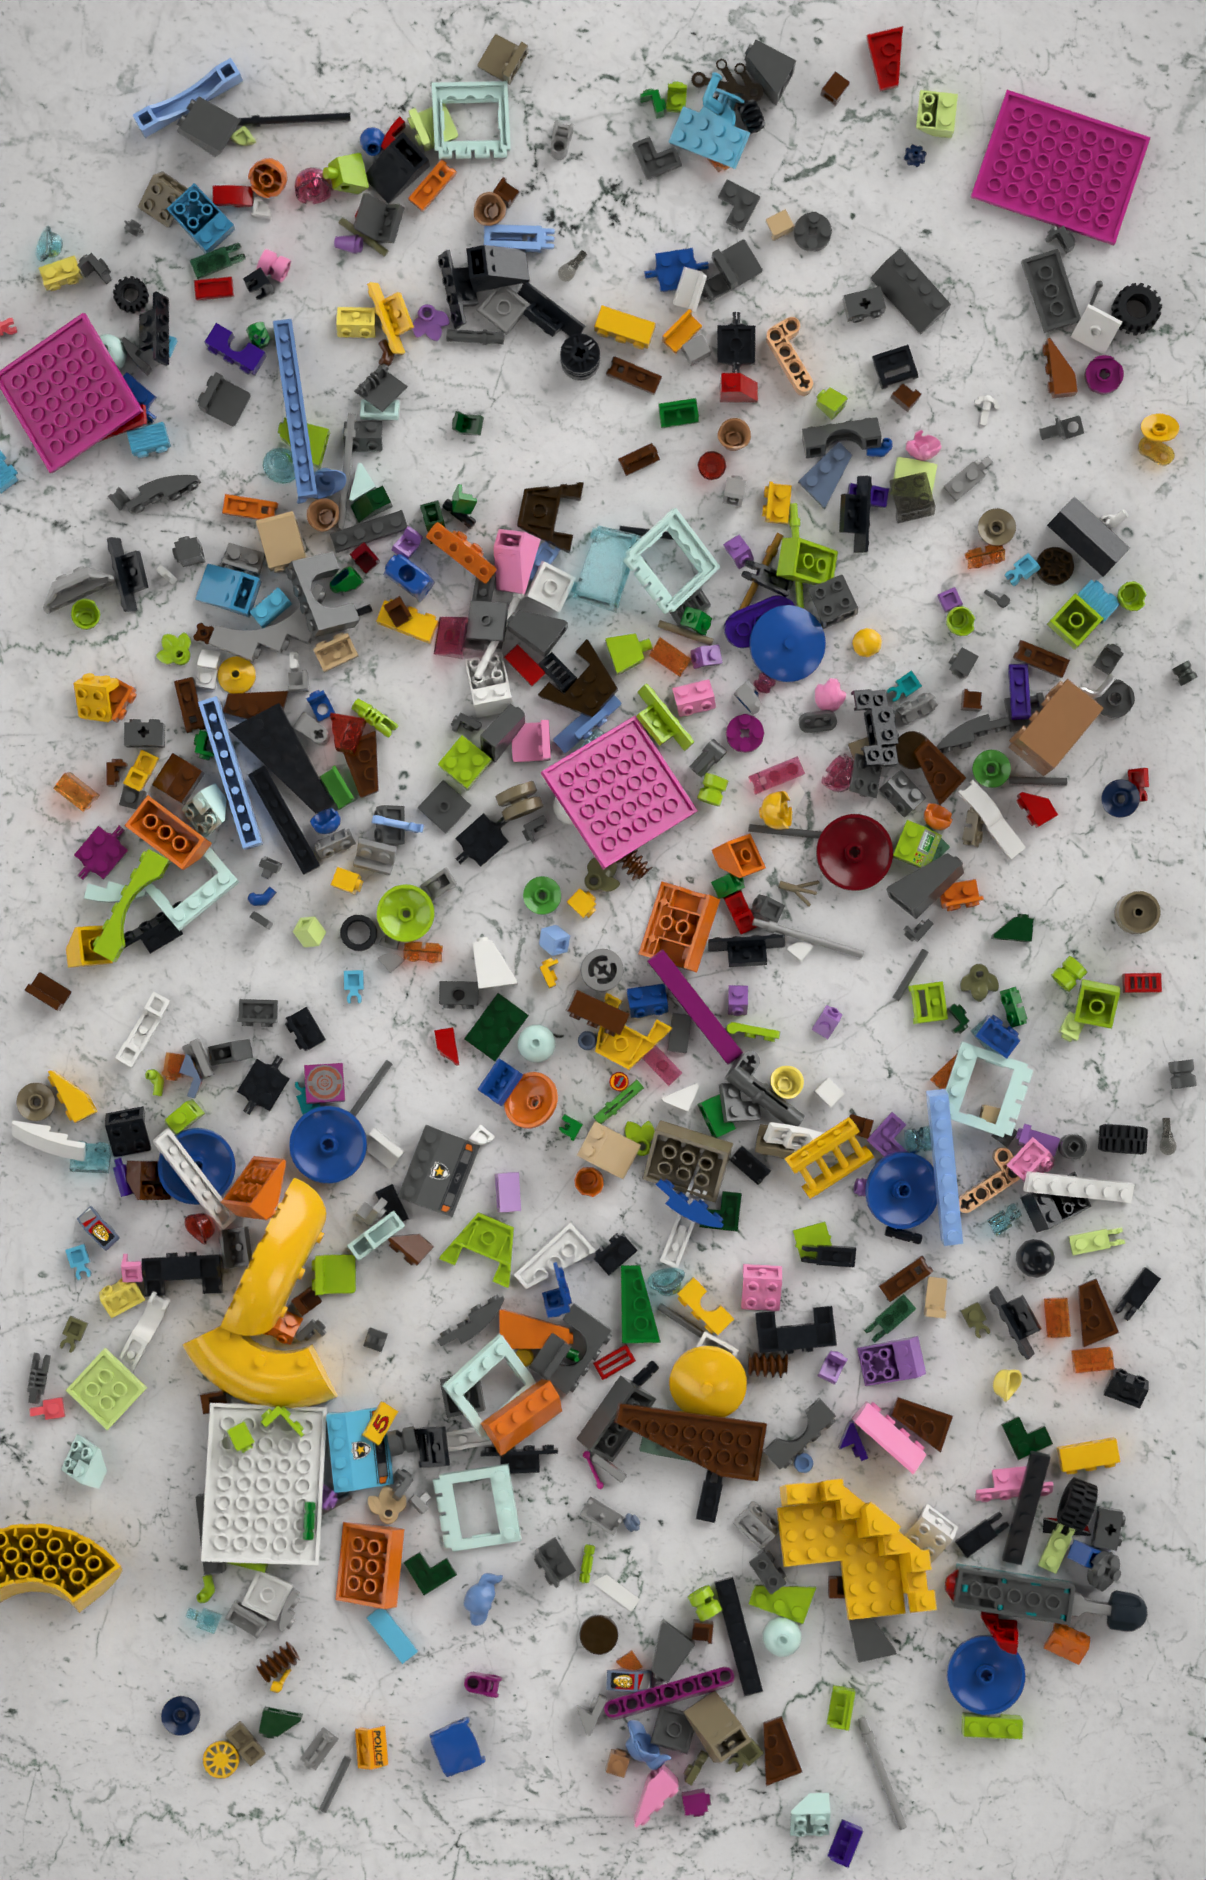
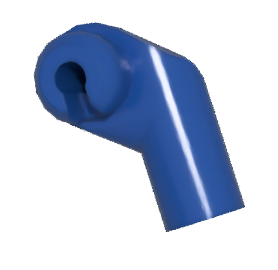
M884 438L881 447L867 449L866 456H886L892 450V440Z
M269 886L263 894L250 893L248 901L253 906H264L268 904L277 892Z

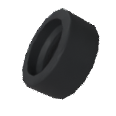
M353 915L343 922L340 936L342 942L348 948L354 951H364L375 943L377 928L369 917ZM363 922L369 927L370 936L365 943L355 944L349 940L348 929L352 923Z

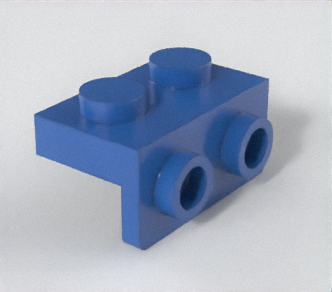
M665 984L627 989L631 1018H643L669 1012Z
M499 1058L478 1087V1091L500 1106H503L523 1077V1074Z

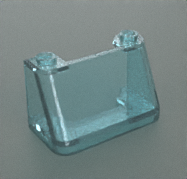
M600 525L597 528L593 527L590 539L593 540L579 581L574 582L571 590L574 593V599L617 613L631 571L623 561L627 557L625 553L642 536Z

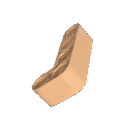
M788 317L768 330L766 342L798 395L806 396L812 390L813 380L789 340L798 335L800 322L795 317ZM793 324L796 326V330L789 331L786 326ZM776 333L780 336V339L774 341L770 338V335ZM783 349L788 350L790 355L783 357L780 355V351ZM791 366H797L799 368V372L792 373L789 368ZM801 381L803 382V384H808L807 389L805 387H800Z
M997 1148L992 1154V1158L999 1170L959 1196V1206L962 1205V1200L968 1201L971 1199L970 1194L976 1201L975 1204L974 1201L969 1202L967 1209L960 1207V1212H971L1020 1179L1017 1175L1014 1178L1008 1175L1009 1168L1007 1164L1014 1156L1007 1148ZM1000 1151H1004L1007 1154V1158L1003 1162L997 1158ZM996 1177L1001 1180L999 1188H994L992 1185V1181ZM979 1188L985 1190V1197L982 1199H978L976 1196V1191Z

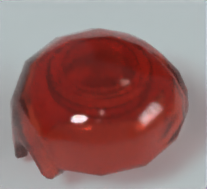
M716 451L705 452L699 458L697 464L699 473L708 480L719 479L724 475L727 468L725 458Z

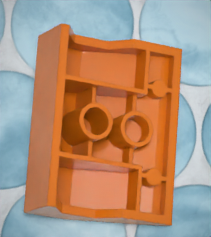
M661 882L638 954L651 958L663 949L676 967L697 973L720 899L709 894H702Z

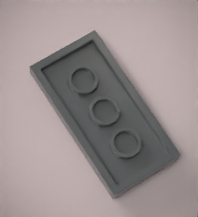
M1055 249L1023 259L1021 264L1044 333L1078 323L1081 317L1059 250Z

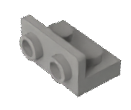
M228 543L224 559L221 560V563L225 568L237 569L252 576H260L265 553Z
M359 838L353 866L390 875L395 863L397 847Z
M200 1039L190 1041L189 1044L182 1047L185 1055H192L202 1079L215 1075Z
M754 1501L733 1522L760 1549L766 1546L779 1531V1525L776 1520L770 1518L763 1508Z

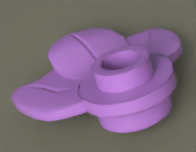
M423 305L418 310V318L413 322V333L416 338L426 334L430 339L438 341L442 335L441 326L449 325V318L443 311H436L432 305ZM430 312L431 316L425 317L424 313Z

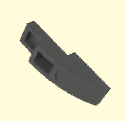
M174 475L159 478L138 487L141 495L125 503L131 514L134 512L137 514L145 509L144 506L159 502L162 496H165L167 501L179 499L182 497V493L187 490L191 492L198 488V484L201 481L197 475Z
M989 714L976 717L951 731L936 747L942 753L953 751L952 748L960 746V749L971 747V743L975 741L974 734L977 737L988 735V731L995 730L996 733L1007 730L1006 727L1011 724L1010 719L1006 717L990 721Z
M496 1295L488 1299V1304L484 1306L478 1304L470 1309L471 1313L468 1314L470 1322L466 1319L457 1324V1329L451 1331L449 1328L439 1333L441 1337L437 1340L440 1346L456 1338L463 1344L480 1333L495 1317L505 1300L504 1297L499 1298Z

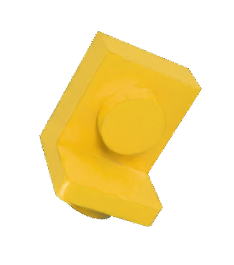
M552 958L541 962L543 966H540L549 989L556 986L555 981L558 980L554 970H549L550 967L559 963L557 959L553 960Z

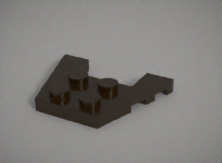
M577 482V484L573 485L560 484V486L556 487L543 486L524 489L517 527L566 553H570L573 535L555 532L554 529L561 498L581 501L584 482Z
M586 639L576 650V654L589 664L587 669L565 694L548 682L539 692L538 696L592 718L614 696L618 688L591 643Z

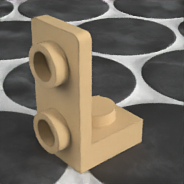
M928 1277L924 1308L925 1316L946 1318V1310H944L947 1288L946 1278Z

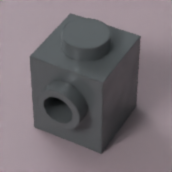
M962 647L958 654L954 653L949 661V664H951L949 669L952 671L951 674L959 679H962V677L966 679L979 656Z

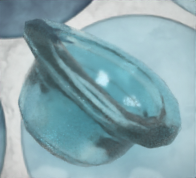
M49 225L42 231L36 246V257L40 262L45 261L47 258L57 257L63 247L62 238L60 235L52 232Z
M276 448L266 453L263 459V469L271 480L284 484L290 483L295 479L291 451L284 448Z
M679 1268L657 1270L649 1276L648 1285L658 1291L660 1295L673 1296L681 1289V1282L685 1278V1272Z

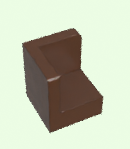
M835 71L822 88L821 96L836 106L850 82Z
M502 177L493 193L499 195L506 207L510 208L520 191L508 184L507 179Z
M901 384L892 393L890 398L908 412L919 400L921 393L917 389L913 392L905 384Z
M400 596L384 605L395 627H399L413 619Z
M964 689L962 691L960 710L980 712L982 710V692Z
M850 1114L849 1117L860 1131L856 1136L869 1139L874 1120Z
M310 1286L291 1300L299 1313L304 1316L319 1305L322 1300L318 1295H315V1291H312V1286Z
M222 1390L202 1393L200 1395L203 1414L210 1412V1403H227L226 1392Z
M828 1576L829 1598L845 1599L842 1576Z
M693 1619L692 1640L707 1641L708 1644H712L713 1621L705 1620L701 1622L699 1619Z

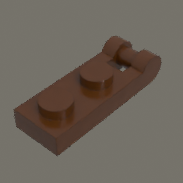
M615 356L612 358L611 368H608L606 372L607 376L655 395L662 376ZM619 367L624 368L622 373L617 372Z
M1019 641V649L1014 653L1013 659L1063 678L1070 661L1069 659L1026 641ZM1026 650L1031 651L1030 657L1024 655Z
M189 677L174 681L186 733H192L196 729H206L198 704L199 699L194 678ZM196 716L197 722L191 723L189 718Z
M923 1255L879 1285V1288L889 1302L933 1272L931 1266L928 1267L925 1263L926 1259ZM917 1266L922 1270L920 1274H917L914 1270Z

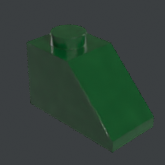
M382 485L363 495L350 507L358 523H361L393 507Z
M438 500L420 505L427 533L436 522L445 527Z
M1017 914V917L1011 918L993 933L991 939L1032 942L1034 919L1029 918L1028 914Z
M265 1706L259 1733L263 1734L265 1738L273 1739L274 1736L278 1737L299 1723L303 1714Z

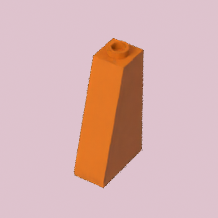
M506 1309L499 1310L500 1334L512 1349H541L552 1333L567 1343L573 1344V1332H569V1327Z

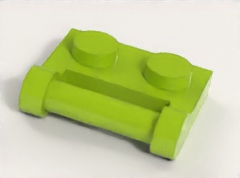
M943 981L908 986L909 992H911L914 1011L913 1024L948 1020ZM919 990H924L927 1009L926 1017H922Z

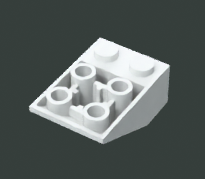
M502 652L493 653L481 679L475 678L474 674L483 656L465 659L477 718L502 713L510 704L513 705Z

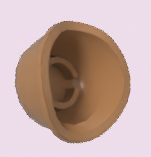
M485 192L477 198L474 206V217L478 223L492 226L504 218L506 205L499 195L493 192Z
M728 419L722 423L718 430V440L725 449L738 451L746 447L751 440L749 426L742 419Z
M325 498L312 502L307 509L308 523L315 530L321 532L334 528L339 520L337 504Z

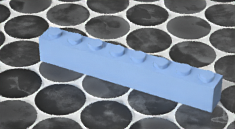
M215 696L199 701L198 704L244 850L264 845L220 700Z
M945 1089L926 1091L940 1237L944 1246L963 1244L949 1095Z

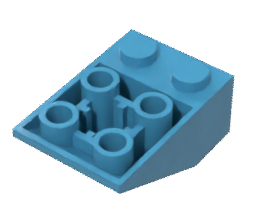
M195 183L167 208L168 212L207 255L235 230L233 223Z
M207 563L195 600L250 618V610L254 607L262 581L258 577Z

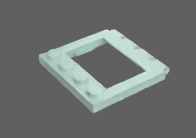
M507 81L439 82L431 84L434 151L438 153L439 159H452V152H455L456 159H471V152H474L475 158H490V151H493V158H507V151L511 149ZM498 102L500 140L444 141L445 123L442 103Z
M677 508L670 510L625 553L627 557L623 560L631 571L637 568L633 574L642 586L648 583L645 590L654 601L660 598L656 604L664 614L669 611L674 612L720 568V565ZM666 530L699 572L673 597L640 555L646 548H650Z
M210 847L203 857L218 873L177 907L173 908L167 898L159 889H156L153 883L144 888L179 931L239 883L237 878Z
M961 1042L945 1088L949 1095L951 1120L1000 1137H1004V1134L1012 1136L1016 1123L1009 1121V1119L1017 1120L1022 1105L1015 1103L1016 1099L1024 1101L1028 1086L1022 1085V1081L1030 1083L1034 1070L1027 1068L1028 1064L1009 1057L1006 1059L1000 1054ZM977 1057L986 1060L985 1062L1014 1070L996 1124L971 1114L959 1112Z
M501 1334L492 1339L442 1385L479 1436L482 1438L486 1437L488 1440L490 1438L480 1424L483 1421L463 1395L504 1357L507 1360L506 1363L515 1375L522 1380L525 1386L503 1406L537 1383Z
M508 1463L443 1473L439 1475V1478L433 1479L435 1493H442V1495L436 1496L438 1512H446V1514L439 1515L441 1530L449 1531V1533L443 1534L445 1548L459 1551L521 1541ZM490 1478L500 1533H485L462 1538L452 1483Z

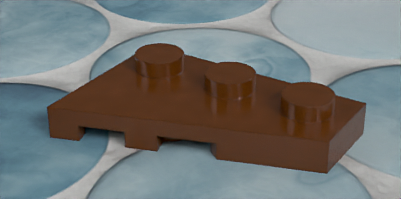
M289 691L228 694L223 713L249 719L278 703L281 704L284 710Z
M376 731L340 744L360 798L379 792Z
M926 738L913 753L938 805H941L964 782L966 777Z
M1095 1278L1078 1285L1082 1346L1086 1347L1119 1333L1097 1279Z
M897 1397L891 1415L941 1453L953 1416Z
M782 1716L763 1722L766 1786L802 1773Z

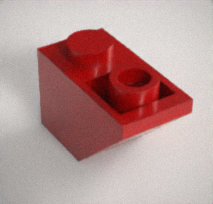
M1025 792L1017 795V804L1022 810L1025 809L1028 816L1026 818L1031 826L1034 825L1037 828L1058 816L1049 798Z

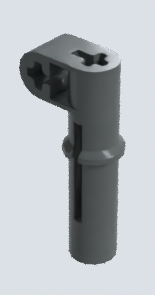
M747 1051L740 1055L734 1061L725 1079L750 1097L753 1104H759L784 1124L799 1126L805 1115L769 1089L767 1083L763 1084L753 1076L760 1064L758 1054L754 1051Z

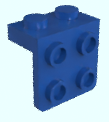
M557 1262L553 1263L559 1288L542 1293L548 1318L559 1317L570 1312L569 1304H572L563 1268L558 1267Z

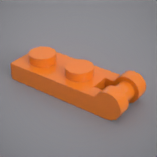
M442 159L409 196L408 200L424 212L449 181L455 177L457 171L453 168L450 169ZM441 171L446 174L443 178L439 175Z
M225 494L222 513L260 520L275 516L278 503ZM263 507L268 508L267 514L262 513Z

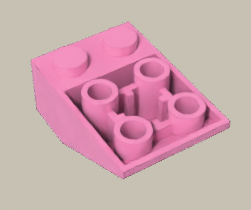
M498 530L494 544V561L497 568L495 572L496 590L525 594L541 539L526 532Z
M665 1764L656 1770H652L647 1776L634 1816L636 1828L640 1824L642 1826L645 1825L650 1819L649 1815L654 1810L658 1812L664 1806L663 1802L668 1797L672 1798L678 1792V1778Z

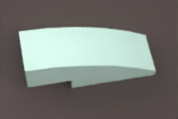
M108 881L107 888L88 883L84 898L98 902H120L122 898L120 894L125 885ZM142 890L134 900L146 897L148 893Z
M392 1211L348 1244L347 1247L359 1261L405 1227L395 1211Z

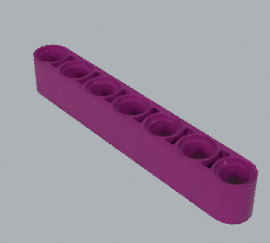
M662 949L647 961L723 1060L729 1065L742 1055V1050L665 951Z
M729 1667L717 1668L612 1699L605 1704L604 1711L611 1720H618L729 1687L734 1683L735 1676ZM724 1672L731 1674V1678L727 1682L720 1679ZM703 1679H712L711 1686H702ZM687 1683H691L694 1686L690 1693L683 1691V1687ZM667 1689L675 1691L672 1698L665 1697L664 1694ZM650 1694L656 1696V1701L652 1704L646 1702V1697ZM636 1700L637 1707L629 1709L627 1707L628 1702ZM612 1705L619 1707L615 1715L609 1714V1708Z

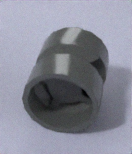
M1193 1059L1168 1062L1169 1071L1174 1075L1170 1078L1172 1089L1197 1086L1196 1076L1191 1073L1194 1070Z
M1067 1134L1060 1139L1058 1150L1067 1159H1079L1085 1154L1087 1144L1081 1136Z
M414 1426L403 1428L402 1432L398 1429L387 1432L392 1456L401 1455L404 1451L408 1453L419 1451Z

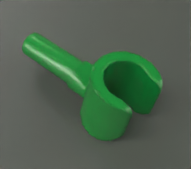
M571 1347L566 1358L578 1362L580 1351Z

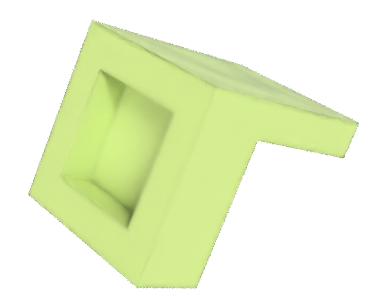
M313 916L300 918L293 933L303 947H314L320 945L326 931L317 918Z

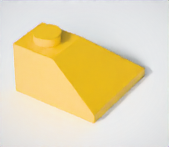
M103 926L74 928L66 947L68 968L113 963V961L93 951V943L97 936L102 935L104 931L102 929Z

